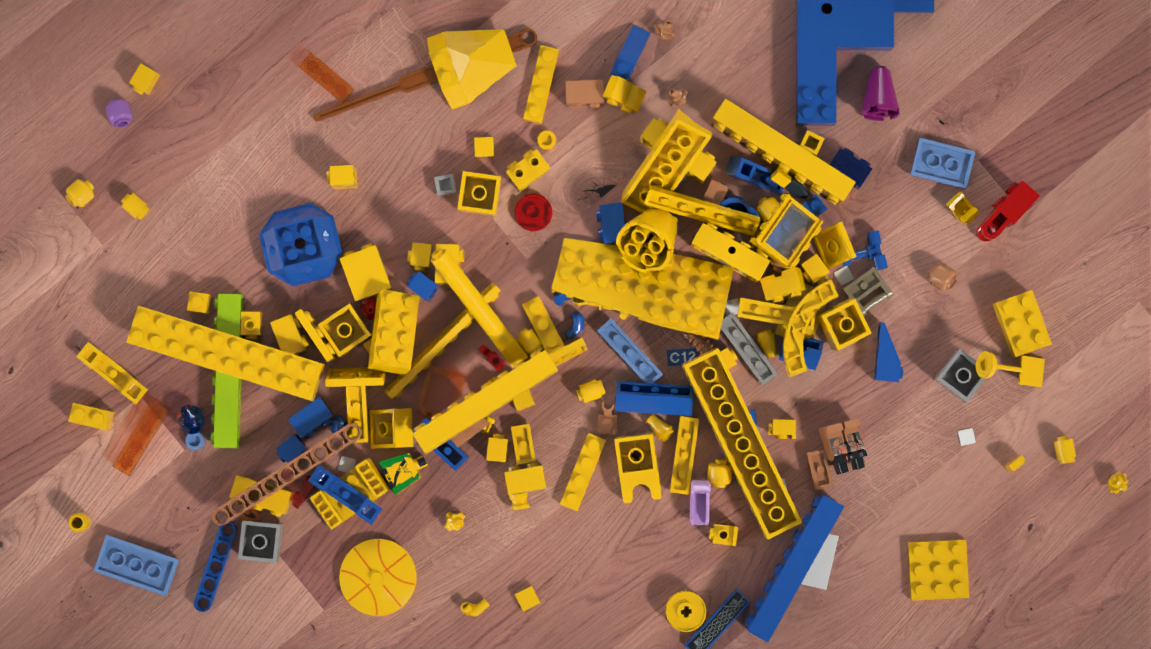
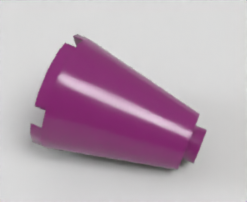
M876 66L875 69L871 70L861 109V115H864L865 119L884 121V117H890V120L900 115L891 73L885 66Z

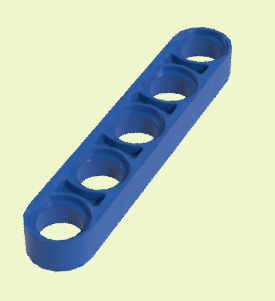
M233 522L228 523L234 529L230 536L225 535L223 532L225 525L219 527L194 600V607L199 612L208 611L213 605L238 529ZM219 543L227 545L226 553L220 554L217 551ZM213 561H218L221 564L220 571L214 572L211 570V563ZM208 579L213 580L215 583V587L212 590H207L204 586L205 581ZM200 598L208 600L207 608L202 609L199 607L198 601Z

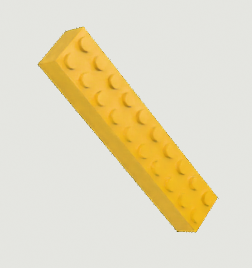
M141 306L137 307L126 343L310 401L315 399L325 368V364Z
M714 348L681 364L764 537L769 540L801 524L802 520L720 350Z

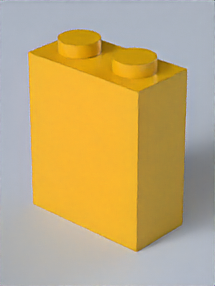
M371 243L364 245L360 251L354 253V250L343 253L344 257L339 258L355 302L376 296L382 289H393L376 245L372 246Z

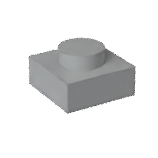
M453 174L434 177L438 197L457 193Z

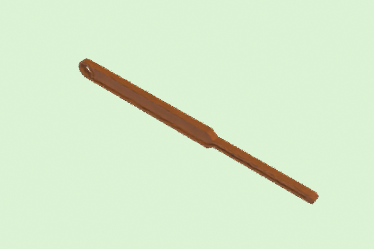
M525 29L507 36L513 53L529 48L537 42V34L532 29ZM526 32H531L535 36L534 41L530 44H526L522 39ZM430 65L401 76L397 84L317 113L313 118L316 122H319L398 91L410 93L439 82L434 66Z

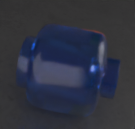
M186 405L177 414V421L183 432L196 434L202 430L205 420L197 406Z

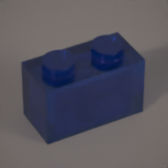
M840 148L829 165L854 180L856 183L853 187L859 190L872 171V168L869 167L870 163L862 158L860 160L855 158L851 150Z

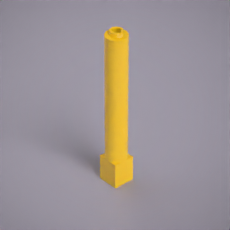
M441 248L434 251L430 260L514 369L515 364L528 358L527 354L446 249L441 250Z

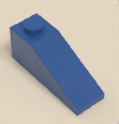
M633 25L610 73V77L614 75L627 81L630 80L651 34L650 32Z
M730 156L724 174L778 195H782L784 189L771 180V175L774 171L743 157Z
M881 322L878 325L874 380L899 382V379L903 378V367H900L901 362L886 324Z

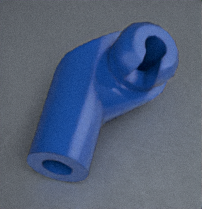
M579 311L572 313L573 327L565 333L570 340L584 329L585 318Z

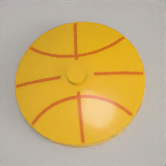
M379 538L366 540L352 548L344 558L339 575L340 587L346 600L356 610L372 616L389 615L402 608L413 595L417 582L416 567L410 554L398 543Z

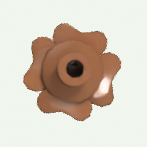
M665 20L664 23L658 22L654 24L653 27L659 39L667 40L675 36L674 28L671 27V21Z
M684 87L670 89V98L668 100L670 106L675 107L685 104L688 91Z

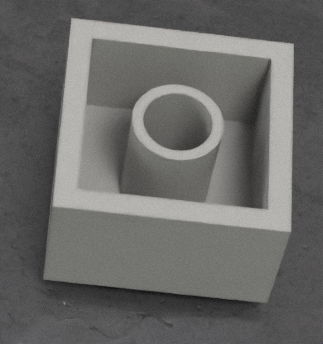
M959 348L955 350L933 380L963 403H968L985 378L978 376L976 360Z
M242 520L238 559L278 563L280 560L284 524Z

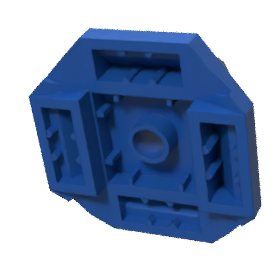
M312 203L274 212L259 234L268 272L293 287L331 277L340 260L339 258L343 255L334 216ZM299 239L305 240V246L302 249H297L296 242Z

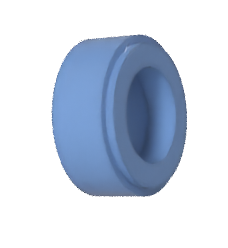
M192 431L187 434L185 444L190 450H200L205 444V437L198 431Z

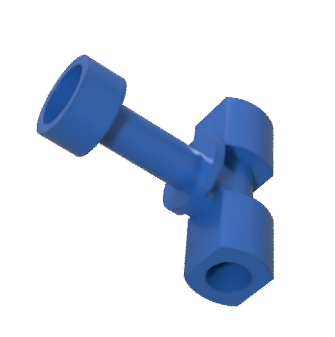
M879 230L867 233L869 245H866L865 250L855 252L856 258L842 263L843 267L851 265L852 260L868 257L869 260H873L876 270L888 268L885 254L882 255L880 248L882 241Z

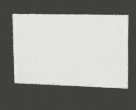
M828 535L801 584L824 590L827 589L839 536Z

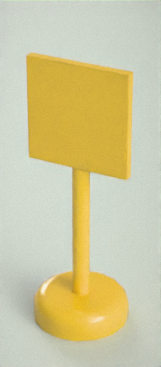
M984 351L979 354L976 360V372L979 377L987 379L995 374L996 369L1019 372L1018 384L1042 388L1045 359L1021 356L1020 367L997 364L996 356L991 352Z

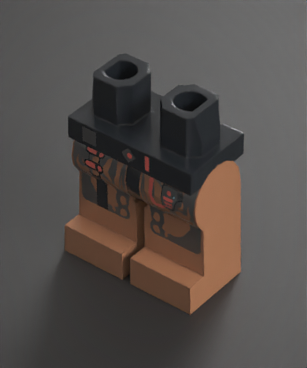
M859 418L819 428L823 446L829 459L827 460L829 466H834L837 475L849 472L846 461L851 462L853 470L865 468L863 457L867 456V452L860 435L859 426L861 424Z

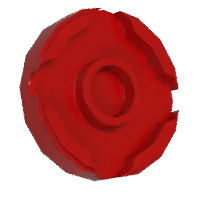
M536 193L525 195L517 202L515 207V218L518 224L524 230L530 232L546 228L553 216L550 202L544 196Z

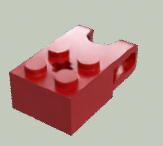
M1023 180L1019 183L1014 182L1005 191L1007 195L1005 197L1002 196L992 205L994 209L978 226L976 235L979 240L988 242L998 237L1006 227L1014 225L1040 195ZM987 227L992 230L991 234L987 232Z

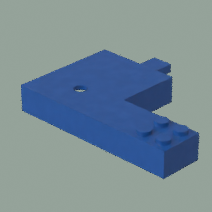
M796 0V126H835L837 50L891 51L894 48V13H934V0ZM827 3L832 6L830 14L822 12L821 7L823 4Z

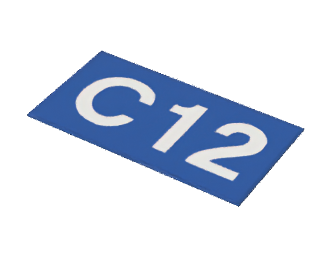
M696 348L667 350L668 366H680L698 357Z

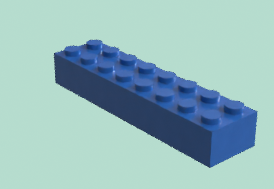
M823 494L814 497L810 505L813 507L812 510L804 515L802 519L803 526L800 530L797 529L792 536L794 542L791 547L787 546L782 554L784 560L774 568L773 573L775 576L772 581H767L763 588L765 591L763 597H758L754 604L756 609L753 615L749 614L744 622L746 624L745 629L766 642H769L844 508L843 505Z

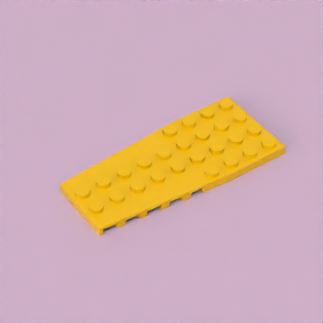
M564 238L552 284V293L559 292L571 299L575 297L584 300V303H594L603 306L607 310H617L621 312L620 314L626 316L633 315L639 317V320L661 327L719 339L734 267L673 254L664 269L661 271H647L645 273L635 270L626 264L621 258L623 255L619 247L616 245Z

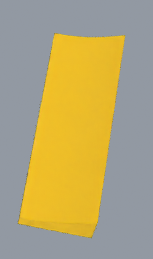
M678 109L623 190L621 202L643 213L651 208V206L644 204L650 185L674 192L712 137V132L694 122Z

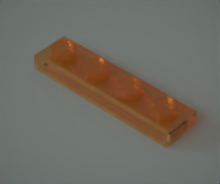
M154 400L151 401L114 462V468L127 476L132 474L170 411L169 409Z

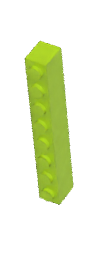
M218 294V298H215L214 303L215 309L218 310L217 317L214 318V328L218 331L243 338V335H241V312H243L244 295ZM216 371V375H213L212 385L215 386V394H212V405H215V413L211 415V423L214 425V432H211V444H214V448H240L241 379Z

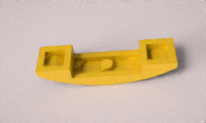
M90 342L76 356L117 388L135 405L148 391L136 378Z

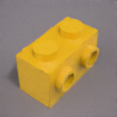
M537 149L535 151L529 150L523 155V160L520 162L514 161L507 167L508 171H506V174L520 192L551 170V167ZM537 161L538 165L533 166L532 162ZM517 173H523L521 177L516 176Z

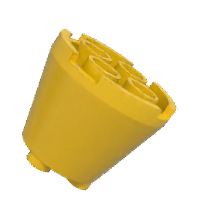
M651 207L626 223L616 238V245H618L623 255L621 257L623 261L633 269L645 273L647 271H661L664 269L673 255L678 219L668 211Z

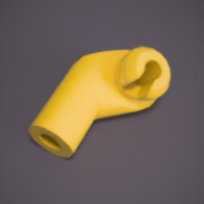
M484 598L478 604L464 602L461 604L460 609L463 614L476 617L487 609L490 604Z

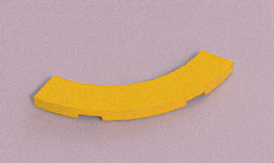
M832 279L812 289L799 302L788 321L784 335L783 355L789 378L808 370L803 352L804 335L809 322L818 310L839 297Z

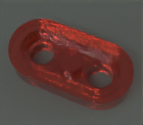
M307 475L302 482L304 485L300 492L297 490L291 498L293 501L292 506L296 509L302 506L315 485L308 481L311 477L310 475Z

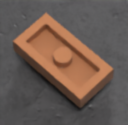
M825 449L806 453L814 490L834 487Z

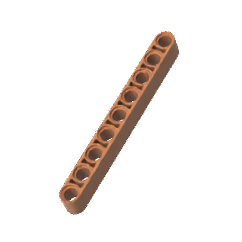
M357 424L346 425L213 511V522L217 525L228 524L359 440L362 436L361 427ZM350 427H355L358 430V434L354 438L348 435ZM335 437L341 439V446L337 449L332 446V440ZM318 448H323L325 451V456L322 459L317 458L315 455ZM302 458L307 459L309 462L306 469H301L299 466V461ZM285 469L292 471V477L289 480L283 477ZM270 479L276 483L274 490H269L266 486L267 481ZM252 490L259 492V499L256 501L250 497ZM237 500L243 504L241 511L234 509V503ZM220 511H224L227 515L224 522L219 521L217 518Z

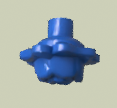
M341 415L335 416L334 421L330 425L332 433L334 434L348 425V422H345Z

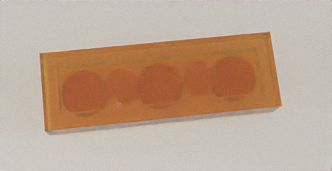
M311 52L298 66L342 104L355 90Z

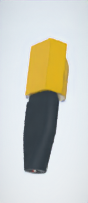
M779 168L771 175V180L791 194L804 199L808 197L809 192L797 180L791 179L788 174Z

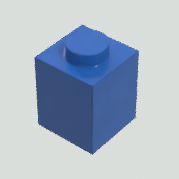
M293 434L276 448L278 450L277 456L283 463L285 461L289 463L308 450L297 434Z

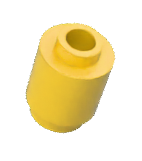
M127 193L121 200L123 203L121 207L140 221L150 211V208L147 207L148 204L135 193L131 195Z
M525 328L517 334L519 337L517 342L527 355L543 350L541 341L532 329L528 331Z
M596 379L578 385L579 389L576 390L579 400H584V403L602 398L601 395L606 394L602 381H596Z
M1068 435L1057 437V441H1054V447L1059 463L1075 462L1076 452L1073 438L1069 439Z
M83 512L75 513L69 518L68 525L74 532H83L90 528L91 518ZM80 519L83 521L82 526L79 524Z

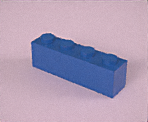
M617 381L615 411L692 416L694 390L692 386Z

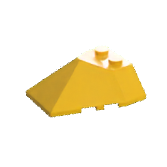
M504 29L444 31L427 38L432 64L442 92L452 110L470 104L477 96L485 92L492 84L517 66Z

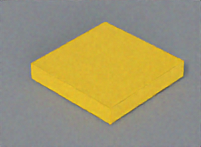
M842 222L823 229L816 236H813L823 263L828 269L856 258Z

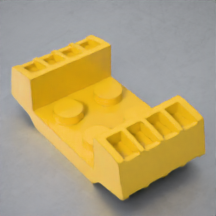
M370 458L365 459L340 477L372 501H375L391 489ZM320 490L309 498L330 530H333L356 514L325 491Z

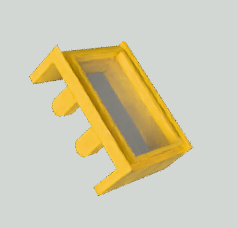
M782 194L779 197L782 199V202L771 210L770 213L773 215L768 222L762 223L760 226L762 231L757 238H751L750 242L786 269L794 268L799 263L800 255L810 247L811 239L821 231V225L824 221L794 200L790 194Z

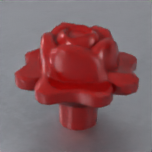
M374 297L363 299V304L360 305L362 316L368 317L369 320H372L375 315L376 300Z

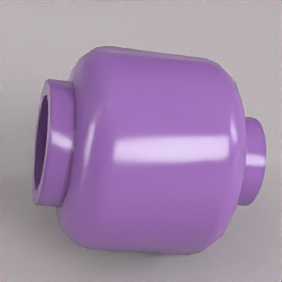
M120 98L111 100L105 108L109 123L116 128L128 126L133 119L129 102Z

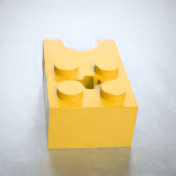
M654 432L615 437L623 502L625 504L632 502L633 489L639 484L649 487L653 499H661L662 491ZM634 450H638L642 454V456H639V459L631 455V453H634Z

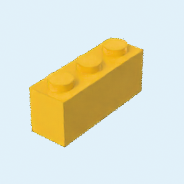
M236 475L229 497L234 498L259 481ZM266 484L269 490H274L276 487L270 484ZM281 489L254 506L253 509L263 511V508L271 510L270 514L281 517L282 514H287L294 492ZM257 490L251 491V499L254 501L259 499V492ZM235 501V503L243 505L241 501Z

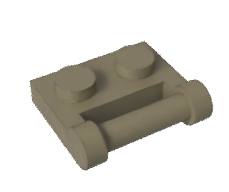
M875 267L842 289L848 298L856 299L863 316L881 301L894 295ZM880 286L883 291L862 306L859 301Z

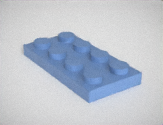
M107 534L93 571L167 596L180 559Z

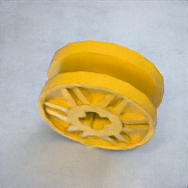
M683 590L676 592L666 603V618L672 627L679 631H694L703 624L706 618L707 610L704 601L692 591ZM684 606L691 609L687 616L681 613V610H684Z

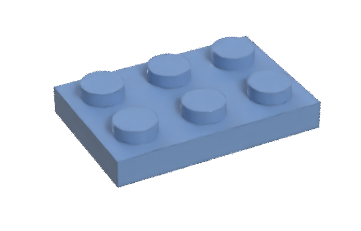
M919 138L910 176L967 189L975 151Z

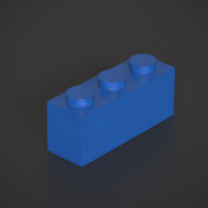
M425 418L420 424L425 423L427 425L431 420ZM451 439L433 450L455 471L470 457L460 447L457 448Z

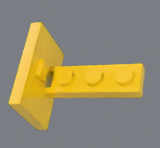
M539 296L522 304L544 349L555 366L588 350L583 338L564 346Z
M368 367L329 368L325 378V386H346L348 424H357L362 429L361 438L354 443L368 442L366 386L384 385L387 373L385 371L368 369ZM350 427L348 435L351 438L356 437L358 430L355 427Z

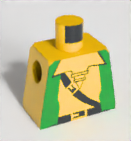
M410 453L379 462L394 495L399 494L420 479L419 469L428 466L424 455L413 460Z

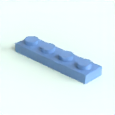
M612 318L597 330L644 383H654L663 375Z

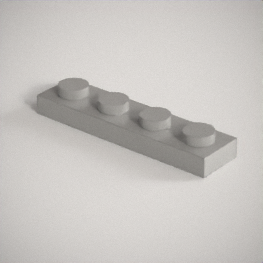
M732 312L725 317L721 325L722 332L763 386L778 375V373Z

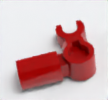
M484 344L478 348L497 371L506 364L495 351L492 352Z

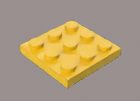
M966 540L908 542L911 600L969 598Z

